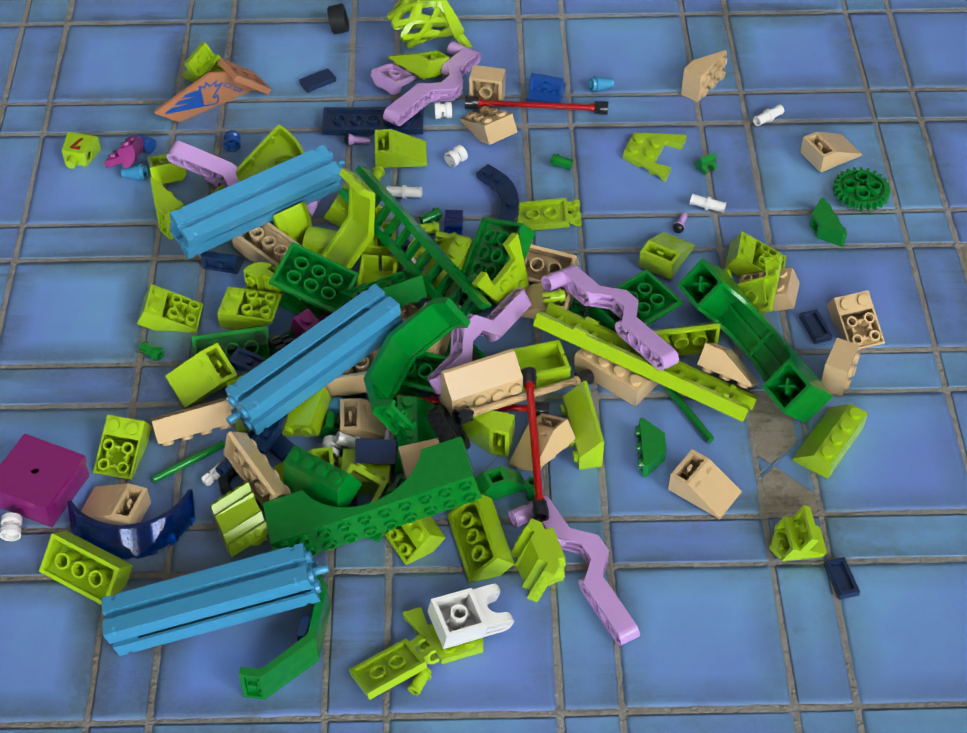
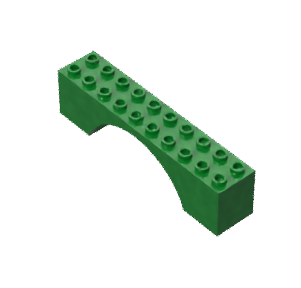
M702 258L677 284L692 304L710 320L720 323V328L748 356L762 376L764 384L761 387L784 414L807 423L833 397L831 392L724 269Z
M460 436L422 449L419 460L409 477L393 492L374 502L355 507H334L322 504L309 497L303 490L265 502L263 507L270 543L273 548L293 547L294 543H303L307 551L310 550L312 556H315L318 553L333 550L336 547L351 544L357 540L372 537L387 530H393L398 526L414 523L416 520L431 517L437 513L452 510L467 503H473L476 500L482 499L470 456Z

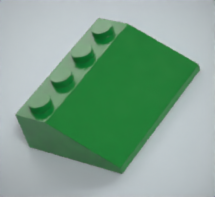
M482 217L461 272L466 277L473 273L479 275L480 272H486L490 280L493 281L510 259L503 243L511 233L519 235L525 261L536 232L523 223Z
M292 241L269 284L332 314L345 305L340 292L355 287L359 273Z
M647 269L615 287L627 290L639 300L637 318L647 326L684 304L676 294ZM590 306L589 317L599 321V325L616 332L615 324L622 319L610 309Z
M397 395L395 406L398 409H404L408 413L406 418L409 421L417 423L414 430H399L395 438L397 443L394 473L403 474L398 446L438 438L439 443L441 442L427 419V412L437 405L418 397Z

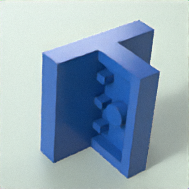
M531 73L530 90L526 102L561 103L566 89L564 78Z

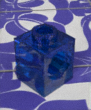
M445 210L444 232H456L458 235H462L463 210Z

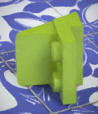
M201 42L185 61L184 65L187 69L183 72L182 76L188 81L196 82L208 72L224 71L218 64L221 58L220 55H214L207 43Z
M803 505L793 517L785 515L774 526L775 532L772 535L769 550L779 560L785 562L788 560L822 558L827 554L821 528L815 525L810 506Z

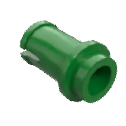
M557 153L552 155L550 164H553L554 167L557 165L570 170L573 160L559 156Z
M432 208V211L420 215L419 220L420 223L425 224L431 223L434 220L440 221V218L443 216L439 208Z
M145 341L139 346V352L150 356L153 361H160L164 356V351L159 346L155 347Z
M529 477L524 483L526 499L533 501L535 498L534 477Z

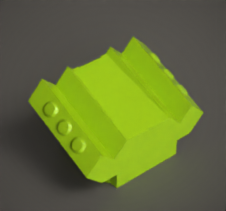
M246 481L240 486L235 487V489L227 492L226 495L219 497L210 504L217 529L231 557L251 545L257 546L263 543V541L268 540L267 522L264 520L262 511L258 507L249 482Z
M531 518L519 535L518 540H516L511 555L518 559L514 567L519 570L523 581L522 587L530 590L527 599L537 603L548 586L564 580L566 562L553 527L545 529L542 522Z

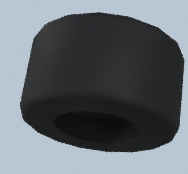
M342 3L328 6V19L333 34L348 32L349 20L345 6Z

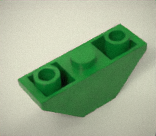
M822 197L812 212L809 226L818 239L838 246H844L847 230L840 223L838 216L834 214L831 205Z
M639 418V426H635V437L639 438V441L636 443V451L640 453L638 469H642V477H647L665 461L666 439L663 431L645 418Z
M504 466L484 471L476 478L481 494L492 498L493 501L526 490L524 486L525 480L521 473Z

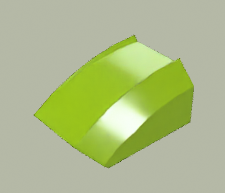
M168 153L147 157L151 177L162 184L175 181L182 182L187 175L185 168L175 165L167 159Z
M305 201L273 215L274 226L300 245L303 243L307 228L309 226L313 227Z

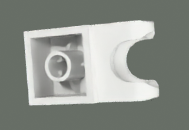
M490 584L476 589L468 588L431 599L428 614L443 649L506 631L513 625L514 620L509 612L496 613L487 606L495 602L499 597L500 588L497 584Z

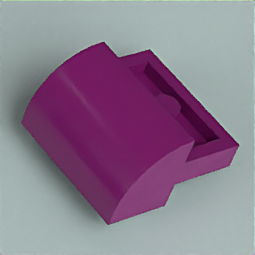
M130 136L126 138L119 148L113 150V153L108 155V158L104 161L106 168L120 163L123 164L125 169L130 167L143 153L144 142L142 137L135 138V136Z

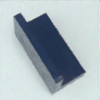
M205 251L201 255L203 269L232 274L239 273L244 261L243 256Z
M356 439L355 462L363 464H395L397 440Z

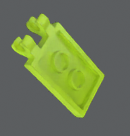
M567 198L520 202L517 223H523L533 231L569 228L570 224L581 226L580 201H567Z
M419 634L411 641L405 638L349 669V672L367 698L371 700L428 668L427 664L433 665L437 663L439 658L434 654L436 653L435 648L428 646L425 643L427 641L426 638Z

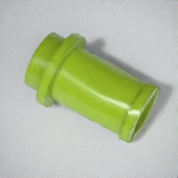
M377 165L371 170L373 175L381 181V178L385 175L384 168Z
M435 220L433 223L419 224L422 228H425L424 231L427 234L435 233L436 235V232L440 231L439 222H435Z
M561 288L557 291L542 292V297L550 296V298L543 299V304L566 301L565 290H561Z
M426 668L417 673L407 687V690L413 695H420L426 682L431 680L432 671Z

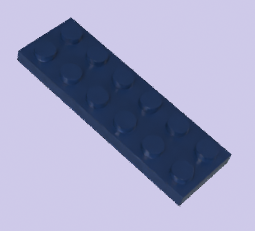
M324 107L322 135L375 134V130L392 129L404 134H423L424 108L401 126H396L383 119V114L387 107Z

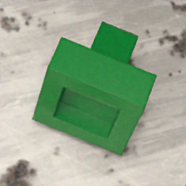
M715 153L698 159L694 166L696 170L700 169L706 175L709 172L707 167L712 172L717 169L715 162L717 157Z
M332 411L326 413L319 437L324 438L327 435L336 436L337 432L340 431L337 430L340 427V421L335 418L336 413Z

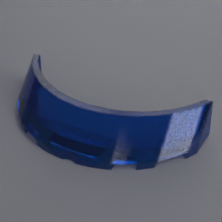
M193 489L188 490L174 507L162 515L148 521L128 525L108 524L94 520L81 512L72 500L67 501L71 532L122 560L148 557L157 554L158 550L169 544L172 546L179 541V537L189 526L192 527L196 520V503Z

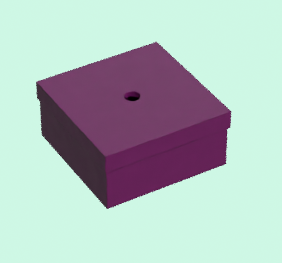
M24 433L0 464V508L53 527L89 478L85 455Z

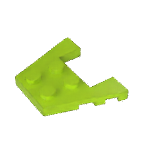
M634 132L623 152L622 159L639 168L642 166L648 170L649 174H656L660 177V180L666 182L671 173V167L656 162L665 145L682 150L687 140V135Z
M511 233L503 243L510 259L494 280L491 281L486 272H480L472 282L475 288H479L480 292L489 296L497 305L514 289L523 287L526 290L529 286L520 239L517 233Z
M780 254L764 258L766 276L737 284L762 314L770 313L773 310L783 259ZM724 269L732 278L731 270Z
M421 607L403 612L404 620L413 627V631L417 635L422 634L427 640L425 643L435 648L436 653L434 654L439 658L441 664L483 653V638L443 649L433 624H427Z

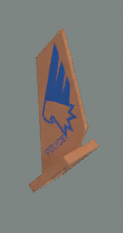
M220 58L218 64L224 71L208 72L153 112L168 119L181 122L250 91L258 90L268 95L272 89L255 72Z

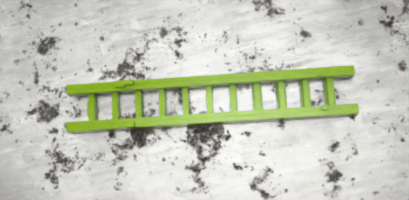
M551 302L547 305L545 313L539 311L536 314L533 326L739 421L744 422L749 409L753 410L758 396L742 390L734 384L722 381L681 361L660 371L619 337L617 332L599 325V321L588 316L584 318Z

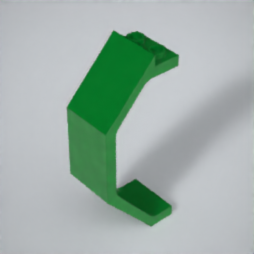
M449 297L432 299L386 336L363 378L372 413L395 436H397L399 430H414L417 425L415 421H409L406 418L408 413L404 409H398L395 406L396 401L394 400L413 362L450 331L456 328H468L471 322Z
M281 547V548H271V551H275V550H278V549H282L283 547ZM317 575V580L319 579L322 586V592L319 593L320 602L314 604L308 633L262 668L240 667L239 679L243 697L266 700L319 661L331 610L328 585L320 575Z

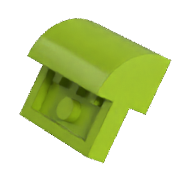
M309 226L305 232L302 246L321 254L337 231Z
M256 262L243 270L246 289L282 294V297L284 296L283 290L269 284L274 274L272 264Z

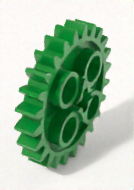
M853 167V171L848 168L846 172L841 171L840 175L837 174L833 184L834 196H837L836 200H842L841 205L848 204L847 208L854 207V211L860 208L861 212L864 209L870 212L871 208L877 210V207L882 208L883 204H886L887 200H889L891 188L889 187L890 183L886 182L887 178H881L882 174L876 175V171L870 172L869 168L865 171L862 167H860V170Z

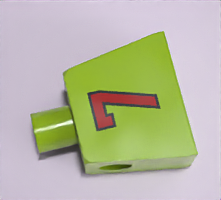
M74 132L67 133L62 147L65 165L70 169H74L76 165L88 166L101 151L99 137Z

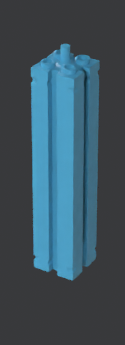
M323 144L317 149H312L181 207L180 210L170 212V221L172 222L170 224V232L175 240L180 243L187 259H190L196 254L199 255L273 221V215L303 201L308 205L328 196L330 193L339 191L341 182L339 173L342 170V166H345V161L343 159L336 162L332 161V152L327 150Z
M376 284L370 286L367 291L360 293L238 379L235 384L225 388L228 395L226 400L232 407L230 410L232 414L226 418L227 422L231 425L240 419L248 431L252 430L256 435H259L265 428L270 427L378 349L383 344L386 336L403 323L402 318L399 317L401 315L399 303L392 297L385 296V292Z
M300 543L294 545V547H285L117 593L114 596H106L102 598V613L105 616V620H102L103 636L109 644L113 643V649L119 656H122L129 652L141 651L303 607L308 603L314 604L320 602L319 593L322 592V586L319 579L317 580V575L330 572L328 564L318 566L316 561L313 562L311 551H307L304 544Z

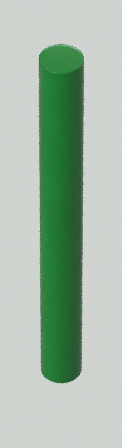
M664 387V390L708 443L714 440L713 435L679 394L668 387Z
M221 440L151 476L152 481L157 483L225 448L224 441Z

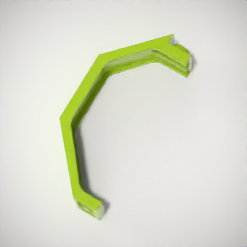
M342 168L339 175L349 184L348 216L320 255L352 269L374 238L375 193L354 172ZM276 264V265L274 266V268H273V271H274V272L276 271V269H277V267H278L279 264Z

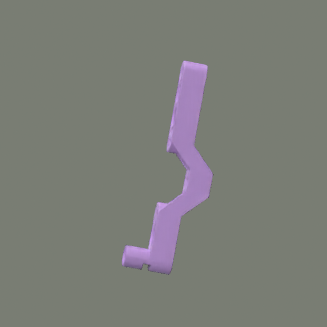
M455 41L450 42L447 54L453 57L446 61L442 67V75H445L446 79L439 83H418L386 108L383 119L396 126H401L430 102L454 101L463 94L462 83L464 81L462 77L472 70L473 65L479 64L481 53Z
M175 141L166 156L171 163L223 184L224 188L239 182L236 176L238 170L236 165L181 141ZM321 199L307 205L310 218H312Z
M570 265L541 278L542 286L547 292L563 287L584 306L610 309L622 319L615 324V330L619 337L656 369L662 371L679 362L677 351L637 318L639 300L627 290L600 286L576 265Z
M523 287L511 291L486 318L478 315L466 316L471 321L468 328H456L451 331L450 355L428 377V381L438 395L440 402L442 371L472 362L473 341L478 336L485 337L488 342L498 340L532 305Z
M547 495L543 496L549 508V519L542 522L544 528L553 527L562 550L580 554L588 565L586 576L579 579L578 584L593 610L617 645L621 646L638 638L640 632L636 623L603 577L609 557L607 546L599 535L570 528ZM533 501L509 511V518L515 528L529 523L531 518H533Z

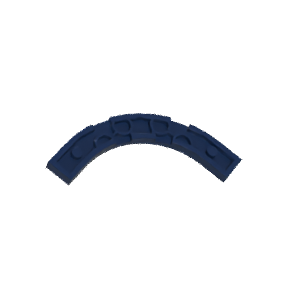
M487 164L476 173V177L493 188L501 198V210L497 219L517 222L520 202L513 182L504 173Z
M238 347L228 360L233 367L248 373L266 359ZM288 414L270 427L265 428L259 435H253L251 439L256 442L257 449L261 454L266 455L285 427Z

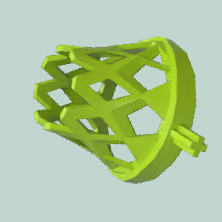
M400 0L386 15L388 20H392L391 26L394 30L403 29L400 39L403 43L408 42L406 44L408 49L430 40L451 36L459 44L468 48L473 47L465 36L464 28L447 0ZM433 8L434 12L432 16L421 14L422 9ZM411 12L409 18L401 20L404 13ZM432 27H444V29L440 31L434 30ZM422 28L419 32L410 33L412 29Z

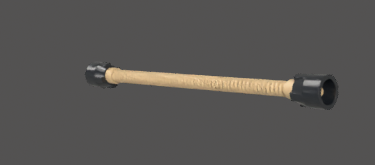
M589 369L574 373L575 376L570 379L535 389L534 397L567 387L577 386L582 381H587L588 385L593 384L594 374ZM526 392L475 408L464 406L454 409L452 411V419L456 425L473 421L472 418L476 417V415L527 400Z

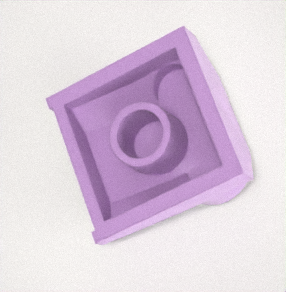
M394 62L374 68L371 71L373 83L377 87L388 91L391 95L400 93L402 86L417 79V75L406 71Z

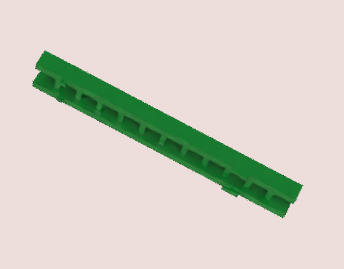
M359 165L355 171L365 181V184L375 192V208L381 200L385 204L375 217L374 234L405 269L423 275L427 294L432 299L444 297L445 292L455 281L458 286L449 298L457 304L464 293H466L468 299L460 308L465 316L471 312L475 305L482 310H485L487 307L490 308L492 306L491 303L472 285L471 281L368 168ZM342 188L339 194L349 204V189ZM392 211L395 216L384 230L381 225ZM402 222L405 228L394 241L391 236ZM412 234L415 240L404 252L401 247ZM423 246L426 250L414 264L411 259L419 248ZM433 257L436 263L425 276L422 270ZM444 269L447 274L438 286L435 287L433 282Z

